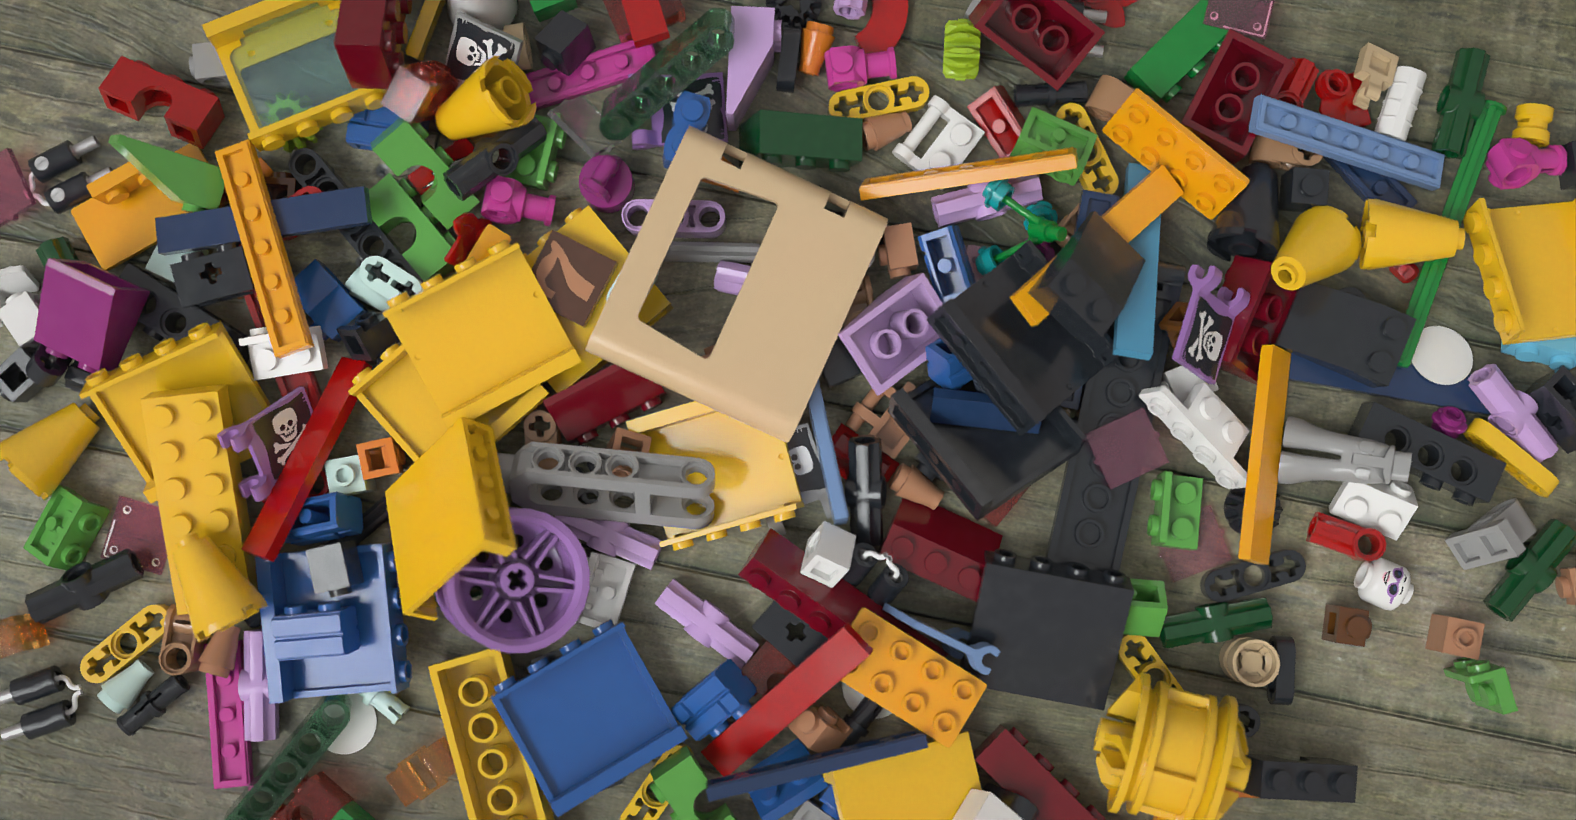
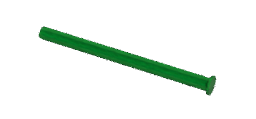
M1485 100L1481 115L1474 123L1465 157L1461 159L1441 214L1443 217L1457 220L1459 228L1462 225L1499 120L1507 112V107L1497 101ZM1449 258L1424 261L1405 312L1406 315L1417 320L1397 367L1408 368L1411 365Z

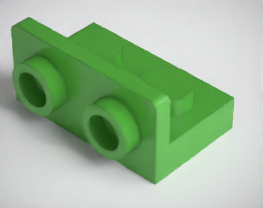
M1032 106L1010 156L1069 147L1077 148V169L1044 173L1058 182L1074 186L1087 164L1098 135Z
M535 114V117L542 123L547 132L546 141L521 158L516 169L512 173L505 175V177L515 179L526 187L548 191L550 182L555 183L557 179L559 162H556L555 159L558 148H564L567 128L564 127L560 116L552 115L549 118Z
M1163 471L1157 475V479L1152 480L1150 499L1155 500L1154 514H1150L1147 523V535L1152 536V546L1191 551L1197 550L1203 478L1173 475L1172 471Z
M59 485L53 492L23 548L46 566L67 571L71 567L82 563L110 510L103 505L89 502L69 487Z
M1462 657L1453 661L1454 666L1443 669L1446 677L1465 682L1467 694L1470 700L1475 702L1477 706L1502 715L1518 711L1505 667L1492 664L1489 660Z

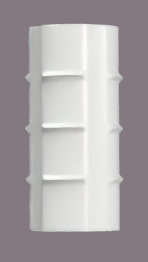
M1398 66L1396 68L1393 84L1388 88L1385 100L1382 101L1383 106L1380 115L1376 118L1378 121L1375 132L1406 142L1410 127H1412L1411 123L1415 111L1418 110L1417 105L1420 96L1423 93L1422 90L1427 77L1425 72L1408 66Z

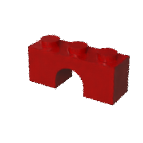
M121 56L99 86V91L107 108L136 121H140L146 111L152 107H170L164 118L171 136L201 149L205 148L225 118L220 100L212 91L188 85L178 76L173 74L165 75L140 60L135 62Z

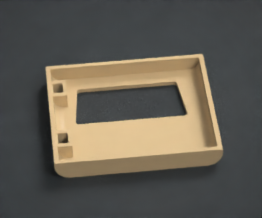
M689 126L595 325L585 351L788 443L799 424L887 226L888 218L833 194L831 191L761 158L731 146L727 142L693 126ZM725 153L742 161L741 169L722 161L723 154ZM702 179L722 184L777 205L775 215L710 357L706 359L638 319L643 303ZM830 202L844 209L843 217L824 209L826 203Z

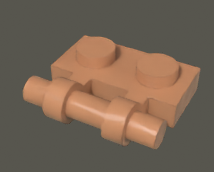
M909 381L903 387L907 394L917 388ZM891 386L882 394L876 395L873 388H871L862 402H856L851 409L853 414L845 424L857 432L864 421L873 427L868 435L880 438L882 452L895 460L910 438L889 414L888 408L881 418L872 411L883 396L890 400L891 395L897 392V390Z

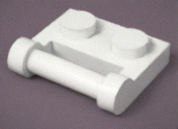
M934 95L927 104L928 110L905 141L902 144L898 143L892 151L896 158L914 171L963 164L985 133L951 108L945 100ZM938 118H943L948 124L922 159L914 154L915 149Z

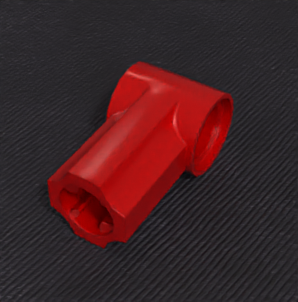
M1291 57L1290 59L1294 63L1275 99L1304 108V101L1316 79L1319 69L1316 68L1315 63L1305 58Z
M1315 512L1306 532L1307 542L1342 553L1357 561L1377 560L1383 556L1386 550L1385 537L1376 529L1363 528L1320 512ZM1363 535L1367 536L1371 542V549L1366 555L1361 553L1358 548V540Z

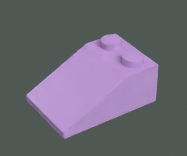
M731 6L726 100L728 131H736L774 64V52H781L782 20H775V8Z
M924 273L904 277L878 296L838 333V336L876 395L882 394L927 360L925 347L940 338L926 319L943 303Z

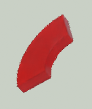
M871 0V18L866 27L855 36L854 40L860 49H864L865 54L887 51L888 47H894L895 49L905 29L908 16V0Z

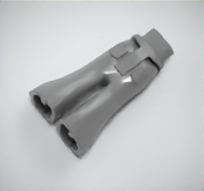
M1288 416L1283 437V447L1322 451L1339 455L1341 458L1329 459L1282 451L1278 470V484H1295L1319 480L1362 484L1384 483V481L1385 484H1390V480L1408 482L1412 453L1395 451V446L1393 445L1390 447L1375 440L1336 433L1320 428L1303 419Z

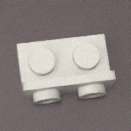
M266 327L250 329L251 337L238 340L239 346L248 345L254 380L329 368L321 327H309L314 347L281 359L274 355Z

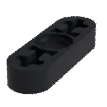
M1282 549L1270 553L1268 566L1243 560L1209 570L1201 578L1200 589L1209 600L1226 602L1295 582L1304 575L1306 563L1303 556L1297 551ZM1283 557H1286L1287 560H1293L1295 566L1290 568V575L1285 571L1271 573L1268 567L1282 565L1284 563ZM1251 565L1257 566L1262 573L1261 581L1255 586L1248 585L1243 576L1245 569ZM1216 576L1219 580L1235 578L1237 585L1231 584L1222 587L1221 595L1218 591L1210 589V585L1215 583Z

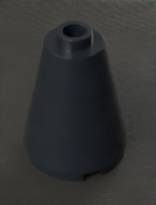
M1255 162L1242 168L1241 173L1249 178V184L1219 213L1207 237L1208 250L1213 255L1230 262L1231 256L1235 257V255L1273 263L1281 248L1277 173L1268 164Z

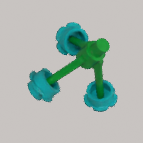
M1009 179L990 181L982 193V196L985 198V207H992L996 211H1000L1008 205L1025 218L1023 225L1028 231L1029 238L1005 251H1002L997 245H992L988 248L986 246L980 247L975 264L983 276L1012 256L1029 239L1034 245H1039L1043 241L1049 243L1054 240L1064 241L1067 236V229L1058 226L1057 211L1052 209V205L1049 202L1038 201L1037 204H1030L1025 208L1013 200L1011 197L1014 194L1015 187L1008 183Z

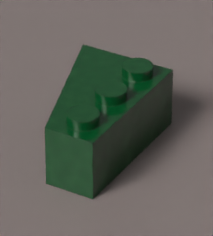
M760 109L739 125V149L778 167H795L801 170L829 168L831 172H848L850 167L862 161L863 119ZM739 160V167H742L743 162Z

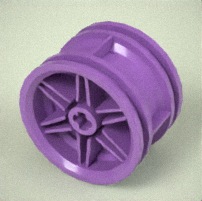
M508 507L514 535L520 534L523 537V544L507 557L488 552V558L483 563L477 562L475 557L472 558L435 592V596L446 619L461 633L493 650L506 653H528L545 648L562 638L576 623L585 607L589 593L590 570L586 553L578 538L563 522L540 511ZM547 556L551 558L553 564L550 569L543 571L539 568V565L544 557ZM519 570L517 578L521 581L520 584L508 587L511 582L507 577L508 573H517ZM473 586H480L483 590V595L479 600H473L470 597V590ZM538 593L544 594L547 598L546 605L541 608L536 607L534 596ZM505 608H509L512 612V619L507 623L499 619L500 614Z

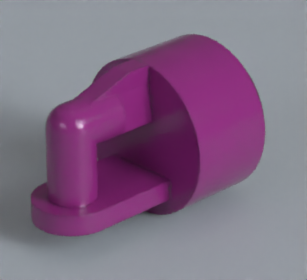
M598 155L587 161L582 167L579 175V188L583 197L592 208L603 213H615L622 210L626 203L632 200L635 193V181L629 167L622 158L617 155Z

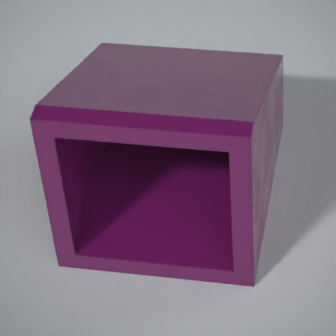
M48 258L34 341L47 346L45 351L53 356L63 359L71 357L79 361L78 367L90 373L103 368L107 371L116 369L119 366L150 291L86 261Z

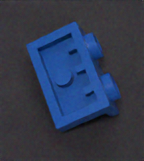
M797 738L749 770L811 754L803 742ZM823 774L748 793L762 820H778L829 787V785L824 781Z

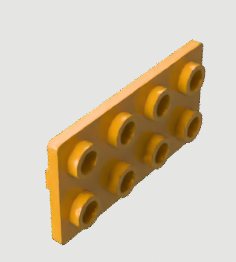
M1138 88L1131 93L1102 129V132L1112 139L1114 143L1118 144L1149 171L1164 164L1184 191L1181 197L1210 220L1217 216L1250 182L1249 178Z
M187 144L175 151V153L208 163L202 150L192 144ZM130 162L86 185L92 198L71 210L75 221L101 268L106 271L115 268L157 244L155 218L188 213L182 211L183 204L170 200ZM224 192L219 208L229 203V199Z
M861 608L851 626L869 644L873 652L840 681L944 746L951 747L985 691L986 683L870 610Z

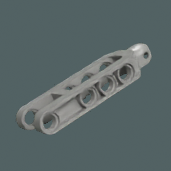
M531 442L523 446L515 455L497 453L505 494L511 495L512 502L522 508L556 516L687 529H702L708 526L714 517V500H712L709 494L715 486V469L705 459L543 442ZM545 458H553L559 462L555 468L545 470L538 466L539 462ZM581 462H591L596 466L589 473H580L575 469ZM620 465L629 466L633 470L626 477H618L612 471ZM698 472L705 475L707 479L701 484H692L686 478L689 474ZM549 489H556L562 493L561 497L554 501L545 500L542 495ZM590 492L598 496V499L592 504H583L578 500L584 493ZM621 496H628L634 500V503L630 507L621 508L616 506L614 501ZM699 503L705 506L706 511L700 515H693L686 508L690 504Z

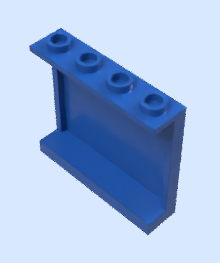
M392 542L357 545L364 582L351 586L353 593L330 598L329 591L315 594L305 550L278 553L274 563L255 557L258 592L265 598L268 604L266 608L260 609L269 704L284 703L294 698L391 691V694H395L410 687L412 665L407 660L406 654L409 631L407 625L403 623L402 604ZM340 600L341 607H356L357 629H359L361 642L360 649L345 656L278 661L276 659L274 649L275 638L272 634L271 620L272 617L284 613L285 606L306 603L307 610L318 609L319 603Z
M611 619L592 630L595 636L584 643H581L579 638L560 648L562 653L560 657L551 662L548 661L547 657L540 659L527 667L530 674L516 681L514 676L507 678L494 686L496 693L490 696L557 817L688 739L681 725L676 722L624 629L625 625L623 622H618L614 625Z

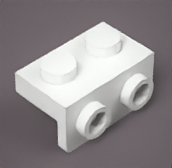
M1390 480V484H1385V481L1378 484L1343 482L1328 507L1330 513L1365 528L1376 529L1382 535L1397 541L1417 510L1418 503L1412 487L1402 481Z
M594 551L591 552L590 558L587 557L590 570L589 593L585 607L575 624L581 623L596 628L610 619L614 625L619 622L637 564Z

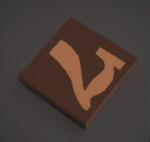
M552 230L532 268V272L553 311L585 328L618 263Z

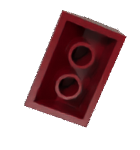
M981 0L968 16L976 29L1057 91L1105 33L1104 30L1066 0Z
M1229 29L1180 123L1225 160L1235 165L1246 156L1257 135L1248 132L1254 98L1262 94L1275 99L1294 61Z
M1235 255L1231 267L1226 271L1222 287H1227L1233 292L1231 300L1236 297L1238 288L1245 289L1250 293V302L1234 319L1220 369L1257 385L1262 345L1275 344L1297 290H1286L1274 281L1271 274L1272 262Z
M613 364L543 400L566 440L570 443L578 441L579 445H583L599 436L597 430L607 425L614 429L631 420L628 414L640 408L645 413L658 407L663 403L661 397L667 395L663 386Z
M901 498L877 553H887L888 556H892V563L899 564L909 572L977 602L985 566L984 552L985 550L995 552L996 549H999L1003 535L940 506L932 510L925 505Z

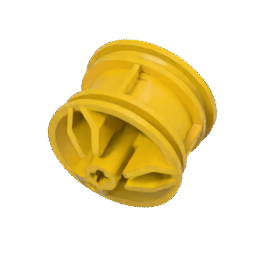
M1141 672L1108 708L1106 716L1122 720L1123 723L1103 717L1100 718L1093 750L1100 752L1096 755V764L1100 780L1108 789L1107 810L1109 812L1117 813L1122 803L1126 802L1127 813L1137 815L1140 811L1168 820H1220L1238 798V793L1225 790V787L1243 792L1247 785L1251 759L1245 756L1248 755L1249 748L1244 726L1238 718V703L1235 697L1226 695L1218 705L1217 697L1214 695L1205 694V696L1176 689L1169 687L1168 683L1158 681L1154 689H1152L1150 674Z

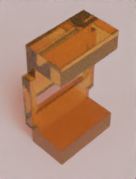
M443 736L427 748L425 745L399 762L397 764L398 768L385 778L405 807L418 798L423 800L449 781L447 778L456 772L447 740ZM416 755L437 784L431 790H429L410 761Z

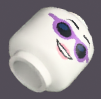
M1384 558L1362 563L1354 579V586L1358 588L1359 597L1363 601L1384 610L1391 611L1401 603H1408L1414 591V586L1410 584L1411 577L1409 571L1405 567Z

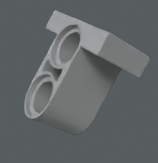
M1512 498L1493 507L1469 528L1452 533L1445 539V542L1463 570L1518 557L1526 550L1523 543L1537 529L1518 499Z

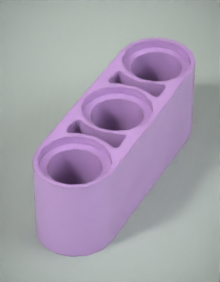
M654 199L631 200L623 207L622 221L629 233L637 236L642 227L630 224L631 215L640 210L648 213ZM691 200L684 215V220L680 224L674 238L718 237L726 229L727 222L724 209L715 201ZM707 212H715L719 215L720 220L716 226L708 228L700 223L701 217Z

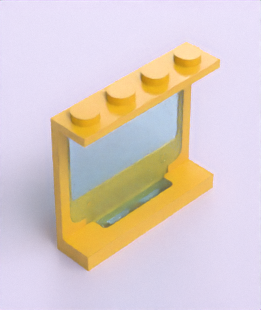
M264 0L202 24L207 38L218 53L250 130V133H247L249 140L259 152L277 150L283 147L286 141L296 137L312 136L321 127L331 123L340 124L347 122L353 118L354 114L366 109H379L385 106L388 100L395 98L391 89L351 88L334 46L341 0Z

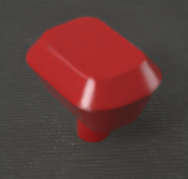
M1414 263L1389 267L1390 272L1402 283L1412 282L1419 274V268Z

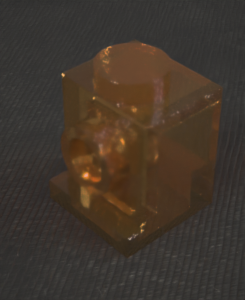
M29 614L15 615L0 620V659L19 656L50 645L44 624L35 622Z

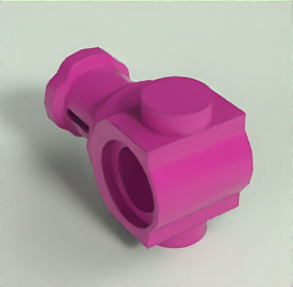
M849 45L832 47L824 53L828 89L833 91V93L862 87L867 84L870 78L889 76L891 79H897L894 47H888L887 51L865 54L863 48L860 49L857 46Z
M1521 137L1504 138L1488 151V160L1485 162L1490 171L1488 180L1493 186L1500 188V190L1520 188L1535 179L1539 174L1561 175L1567 167L1568 156L1562 145H1549L1546 148L1538 149L1536 145L1530 144Z
M497 176L486 184L481 215L487 220L506 225L520 222L523 217L544 222L545 226L550 227L556 195L544 197L527 193V187H524L519 181Z

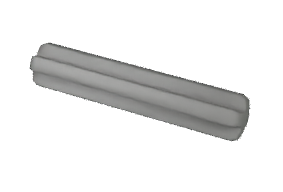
M672 241L663 261L720 263L721 260L734 263H753L760 244Z

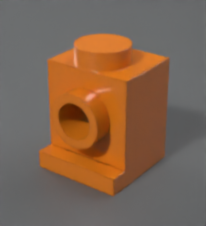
M392 437L356 444L363 480L404 473L402 465L406 463L405 451Z

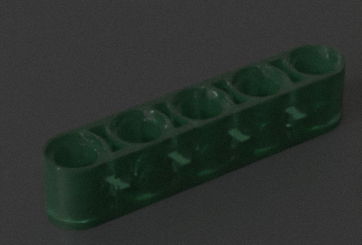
M719 7L707 11L608 95L602 102L599 121L600 133L605 138L613 141L628 137L729 53L735 41V20L731 12ZM719 29L723 30L724 33L716 34L712 30ZM696 52L698 55L691 56L686 53ZM660 74H670L671 77H663ZM637 95H642V96H645L646 98H638V97H636V96H637ZM612 116L620 117V119L612 118Z
M347 694L323 696L228 809L223 820H269L349 723L352 710L350 697ZM335 704L341 706L345 713L340 717L332 718L325 713L324 709L329 705ZM313 733L320 738L321 742L314 746H308L302 742L301 737L304 734ZM283 762H290L297 770L292 774H284L278 770L277 766ZM259 791H266L273 799L269 802L261 803L254 798V794Z

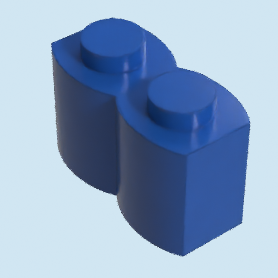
M684 91L677 99L672 118V128L664 144L662 157L664 168L669 169L689 126L705 132L711 110L709 97Z
M314 259L294 278L304 313L306 312L314 321L310 326H320L323 340L325 341L331 338L334 341L340 342L342 339L336 329L340 326H354L356 318L369 312L357 298L349 295L350 291L324 263L317 259Z

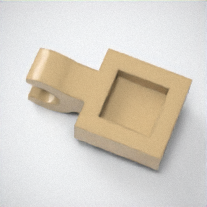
M1369 42L1360 49L1353 77L1361 80L1362 84L1354 96L1353 105L1366 111L1370 100H1379L1381 91L1387 90L1393 84L1399 60L1398 56Z

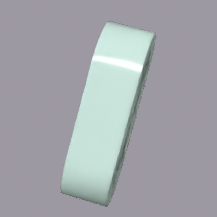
M370 256L359 267L361 281L387 299L402 293L394 288L398 282L406 287L413 283L412 290L415 293L423 290L420 285L422 282L381 256ZM383 264L382 272L391 278L387 283L379 278H375L372 282L373 274L369 272L371 267L379 268Z

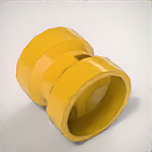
M1525 103L1516 106L1515 120L1518 124L1517 128L1512 131L1511 138L1521 137L1538 148L1548 146L1550 132L1547 128L1548 124L1553 120L1554 108L1537 103Z

